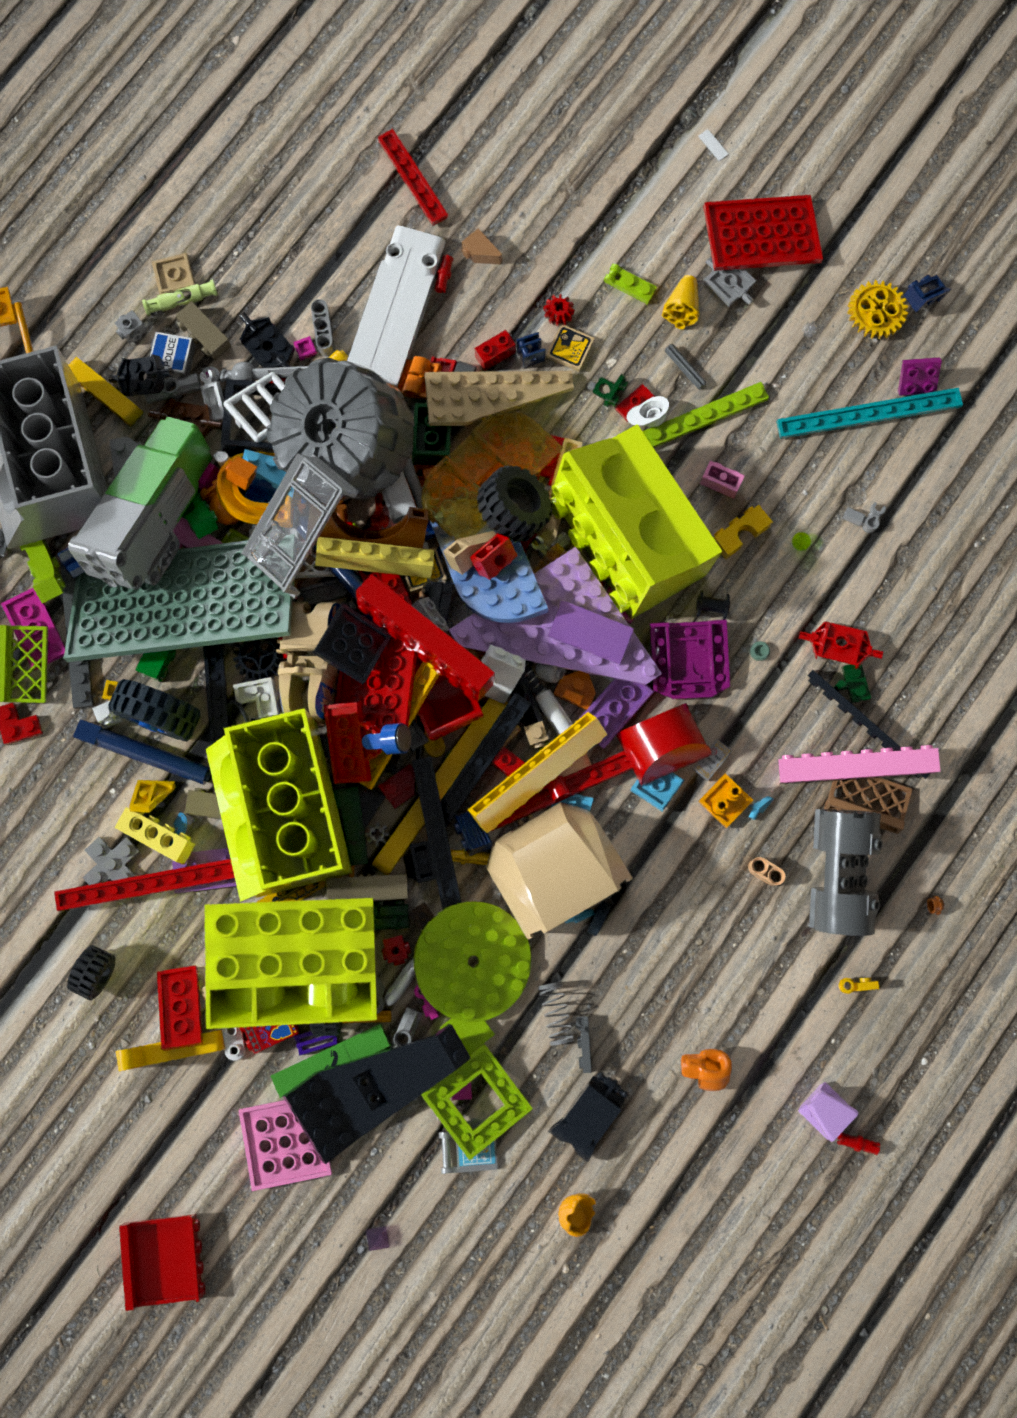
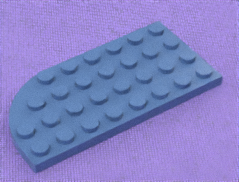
M478 494L428 512V518L457 593L462 602L473 613L495 622L514 623L549 612L521 542L511 540L518 556L491 580L479 575L474 566L463 575L450 567L443 551L457 539L494 531L488 527L486 521L484 522L482 513H479V504H477Z

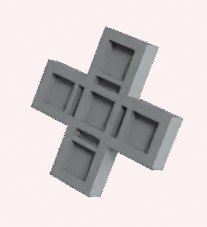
M98 837L85 849L86 853L97 864L82 877L89 885L136 876L128 868L127 864L141 851L129 838L126 837L112 850L101 837Z

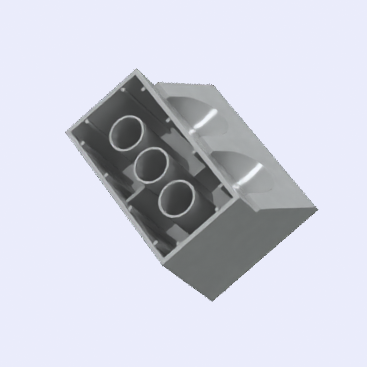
M57 345L0 360V521L6 546L8 549L80 530L108 489L81 385Z

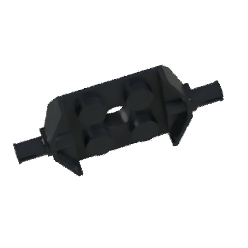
M245 312L242 313L239 318L245 323L246 327L240 337V341L261 367H291L289 363L293 358L295 348L274 326L270 318L265 317L251 320ZM270 343L273 345L270 351L264 350L266 344Z
M151 354L150 357L135 359L122 358L117 375H110L108 381L110 383L117 382L124 396L158 394L164 388L166 376H173L174 373L171 372H174L172 368L165 369L164 361L160 356Z

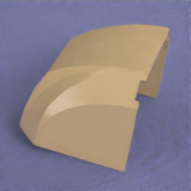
M560 802L536 817H533L532 814L528 815L529 821L525 823L519 820L520 826L493 841L486 869L527 939L534 937L533 933L542 930L543 933L550 931L620 890L619 884L624 880L629 882L633 879L606 833L587 809Z

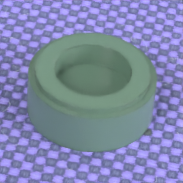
M762 641L754 643L750 649V655L756 661H763L770 654L768 644Z

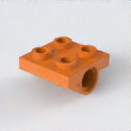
M414 356L413 360L407 359L397 388L404 397L427 400L425 372H441L442 366L438 363H431L428 359L421 356Z

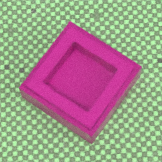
M310 336L293 342L300 361L317 355Z

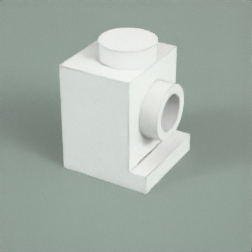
M110 701L92 708L98 723L102 724L105 729L123 722L120 716L109 711L108 704Z

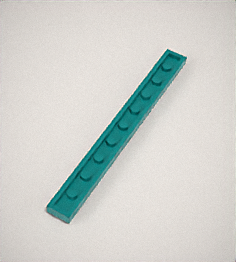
M958 387L777 419L776 424L780 439L961 408L963 402Z

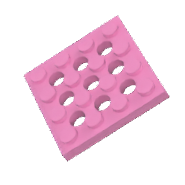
M285 1100L239 1109L252 1191L332 1175L330 1161L327 1164L322 1163L311 1142H301L300 1134L304 1131ZM279 1116L286 1117L287 1125L285 1127L278 1126L277 1118ZM259 1120L267 1122L268 1127L265 1131H260L257 1128ZM282 1136L290 1138L291 1144L289 1147H283L280 1144ZM263 1140H267L271 1144V1149L267 1152L263 1151L260 1147ZM307 1152L312 1153L314 1156V1161L311 1164H307L303 1160V1156ZM287 1156L294 1159V1166L291 1168H287L283 1163L284 1158ZM270 1160L274 1163V1170L272 1172H267L264 1169L265 1161Z

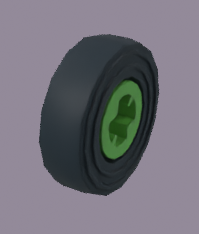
M605 901L600 903L587 929L589 934L596 936L599 933L611 908L609 903Z

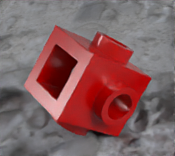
M399 935L383 940L385 947L382 949L384 961L388 960V963H393L394 966L404 964L405 959L409 958L408 954H411L409 942H405L404 936ZM396 947L399 948V953L397 955L394 954V949Z

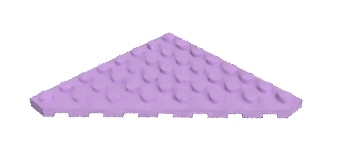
M576 547L534 574L548 607V613L514 623L495 622L473 613L448 630L452 638L461 646L486 653L490 645H493L534 663L582 671L588 674L611 677L646 685L662 674L634 632L631 634L620 665L547 637L561 600L629 626Z

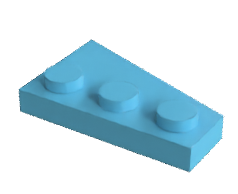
M245 449L243 459L257 466L256 478L270 482L272 487L277 489L286 472L277 468L273 461V456ZM293 487L288 493V496L292 498L295 491Z

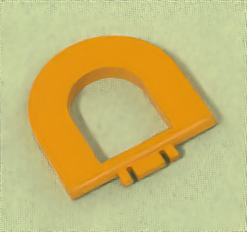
M257 452L273 457L275 456V454L273 453ZM240 453L231 457L221 467L216 483L217 496L223 508L233 517L243 522L258 524L269 503L254 502L246 499L239 492L237 485L226 480L227 471H225L228 462L230 460L233 461L236 456L243 458L244 453ZM294 491L293 498L287 495L285 505L280 507L270 526L292 528L294 526V506L298 507L302 502V495L298 491Z

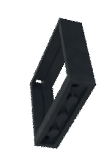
M227 379L225 401L256 381ZM269 382L264 385L272 396H275L277 392L281 393V390L275 383ZM257 390L252 393L253 395H261ZM224 407L221 452L225 451L227 454L237 455L244 453L246 449L275 454L271 443L231 440L233 416Z

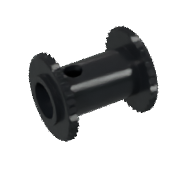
M701 590L697 597L696 615L700 616L701 611L723 614L722 620H726L730 609V595L727 594L725 599L703 596L704 591Z

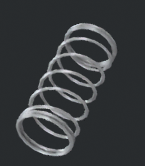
M562 981L538 987L539 990L548 989L541 992V996L562 995L542 1004V1006H564L546 1013L545 1017L568 1016L546 1026L547 1028L570 1027L550 1035L548 1038H563L551 1041V1046L575 1041L574 1036H555L572 1028L571 1025L551 1026L570 1017L568 1014L549 1015L568 1006L567 1004H547L563 998L565 994H543L563 985Z

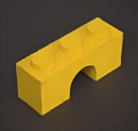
M760 505L755 508L751 506L743 513V517L740 519L738 517L734 518L729 523L730 526L725 530L721 528L714 534V539L723 551L721 555L725 560L739 551L743 545L738 537L739 531H749L756 538L772 525L773 521Z

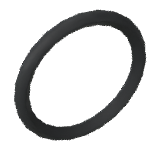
M231 700L228 703V715L232 726L237 725L232 712V704L239 708L245 723L250 722L243 706L238 701Z

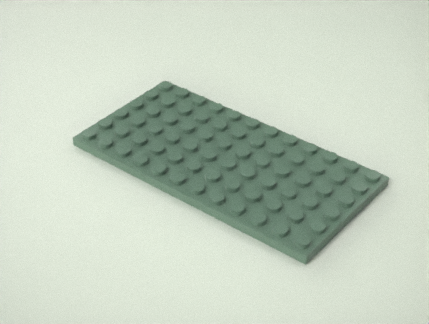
M295 534L269 537L294 561L296 560L297 537ZM248 540L179 549L156 585L143 583L138 590L121 585L112 587L102 579L89 576L84 572L76 577L64 659L66 662L290 636L293 597L289 593H284L249 558L241 554ZM261 541L255 554H259L285 578L291 567Z

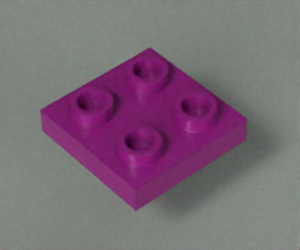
M941 358L903 360L898 386L899 396L936 392L942 364Z

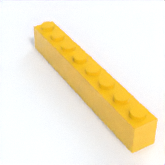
M587 712L470 807L468 811L477 824L486 833L494 830L500 822L510 817L517 808L526 804L528 799L540 792L550 781L555 780L565 769L571 767L578 758L584 756L595 744L600 743L608 734L597 717Z

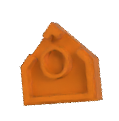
M582 671L564 676L560 679L554 691V696L584 710L588 709L596 695L589 674Z

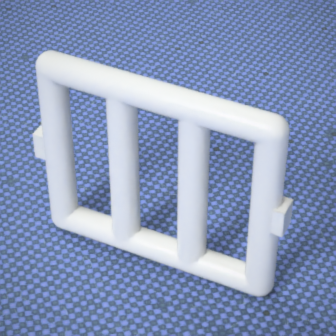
M270 372L223 403L224 407L236 419L235 423L238 427H243L257 443L267 437V426L271 424V421L248 395L257 390L271 405L273 396L266 390L264 385L273 381L281 391L286 386L275 372ZM243 400L265 425L266 429L257 433L233 405Z

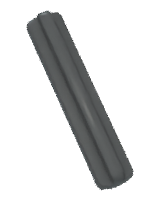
M673 344L666 347V354L699 390L706 385L704 378Z

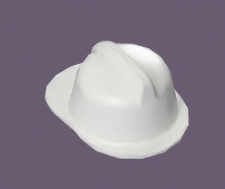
M661 396L652 397L632 408L627 414V420L632 425L657 427L666 419L669 402Z

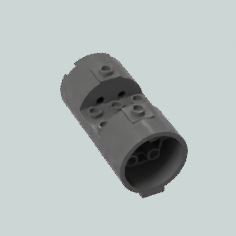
M815 809L813 849L825 851L826 860L824 887L811 888L809 927L820 932L838 935L868 936L875 934L876 914L879 910L880 902L878 894L865 890V887L868 883L866 867L869 864V858L867 855L880 854L883 847L880 834L881 813L857 810Z

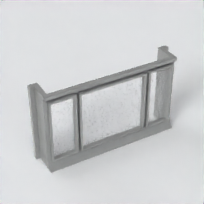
M297 453L241 554L249 558L284 593H289L293 598L297 599L300 591L292 585L295 577L342 496L347 495L355 498L359 491L315 454L308 457Z

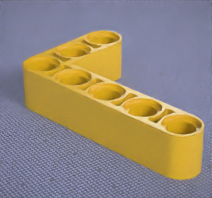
M222 1030L202 1033V1045L163 1051L161 1050V1042L118 1050L116 1051L118 1070L124 1071L225 1050Z

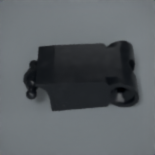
M598 1072L597 1078L592 1076L564 1117L557 1121L548 1132L559 1141L570 1143L575 1153L586 1162H589L596 1144L621 1112L624 1099L628 1098L629 1094L621 1088L617 1079L613 1080L611 1077H606L604 1073Z

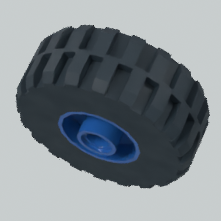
M122 679L117 683L108 704L109 711L150 731L186 742L192 738L201 717L200 710L193 705L163 691L128 679Z

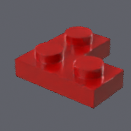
M12 702L0 706V732L5 745L43 734L38 715L19 720L15 703Z

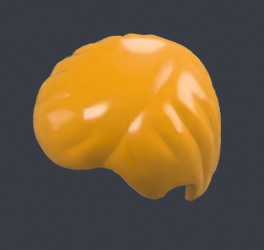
M577 1193L566 1197L562 1201L558 1212L559 1223L569 1235L581 1237L589 1231L591 1219L595 1215V1211H593V1205H596L595 1199L588 1194Z

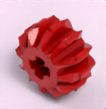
M553 294L552 300L547 299L544 306V312H546L544 314L545 319H549L550 324L556 322L557 327L559 323L566 325V321L571 322L572 315L575 313L573 309L574 303L569 302V297L563 299L562 294H560L559 298H556Z

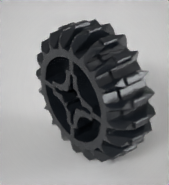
M278 638L242 641V645L237 643L236 647L239 650H235L233 653L238 657L233 658V661L237 663L235 668L237 670L241 669L239 674L241 676L245 675L247 680L252 677V681L257 680L258 677L259 679H264L265 676L269 678L271 673L277 676L278 673L275 669H279V663L285 661L281 658L283 655L276 652V649L280 650V644H277ZM260 643L270 645L273 651L262 650ZM253 645V650L250 653H246L249 647ZM259 651H260V653L262 654V656H260V660H259V662H258V660L256 659V657H258V654H259ZM268 660H272L271 664L265 668V663ZM245 662L256 663L258 671L247 668Z

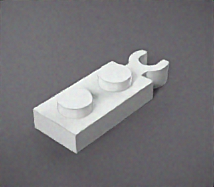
M208 370V378L205 373H200V379L205 384L200 388L204 403L212 410L213 421L218 422L223 420L224 397L220 382L215 381V372Z

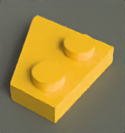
M137 780L129 805L130 812L150 813L175 789V781Z

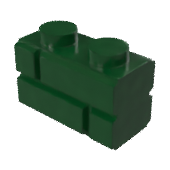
M404 900L393 901V905H385V902H373L374 930L410 928L409 904H405Z

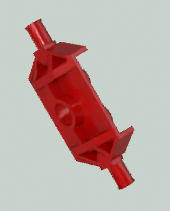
M825 621L812 634L800 631L799 639L811 642L815 659L819 656L855 665V669L870 656L882 659L884 652L872 649L873 646L870 644L867 631ZM838 639H844L847 642V644L845 646H839L836 643V641Z

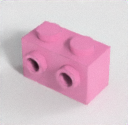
M710 461L700 484L734 499L744 475L738 471L726 468L720 463Z

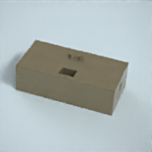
M360 874L359 877L326 878L325 900L373 898V902L408 899L407 875L371 876V874H367V876L363 877V874Z

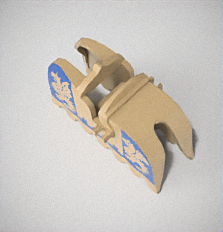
M293 602L291 635L283 636V640H277V643L280 644V650L276 649L277 653L288 655L287 661H281L278 669L280 701L283 713L303 709V700L301 698V693L305 689L303 677H310L308 708L312 719L325 722L323 705L335 704L339 670L318 656L304 655L307 654V651L314 650L340 604L336 602H321L311 612V605L308 602Z

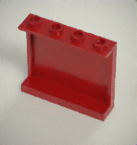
M196 1214L125 1222L119 1226L125 1311L134 1310L136 1307L191 1300L199 1302L203 1298L206 1287L201 1277V1274L204 1273L203 1261H200L202 1242L198 1240L200 1220L197 1219Z

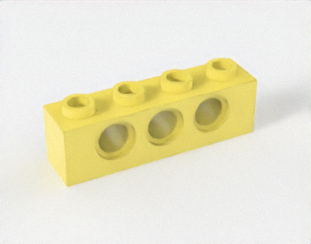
M128 807L124 809L114 828L173 861L185 865L196 845L189 841L191 839L190 836L182 832L178 835L174 832L175 828L168 824L160 825L159 819L151 815L147 818L144 816L145 812H130ZM158 830V835L154 838V834ZM173 839V844L169 846L170 841Z

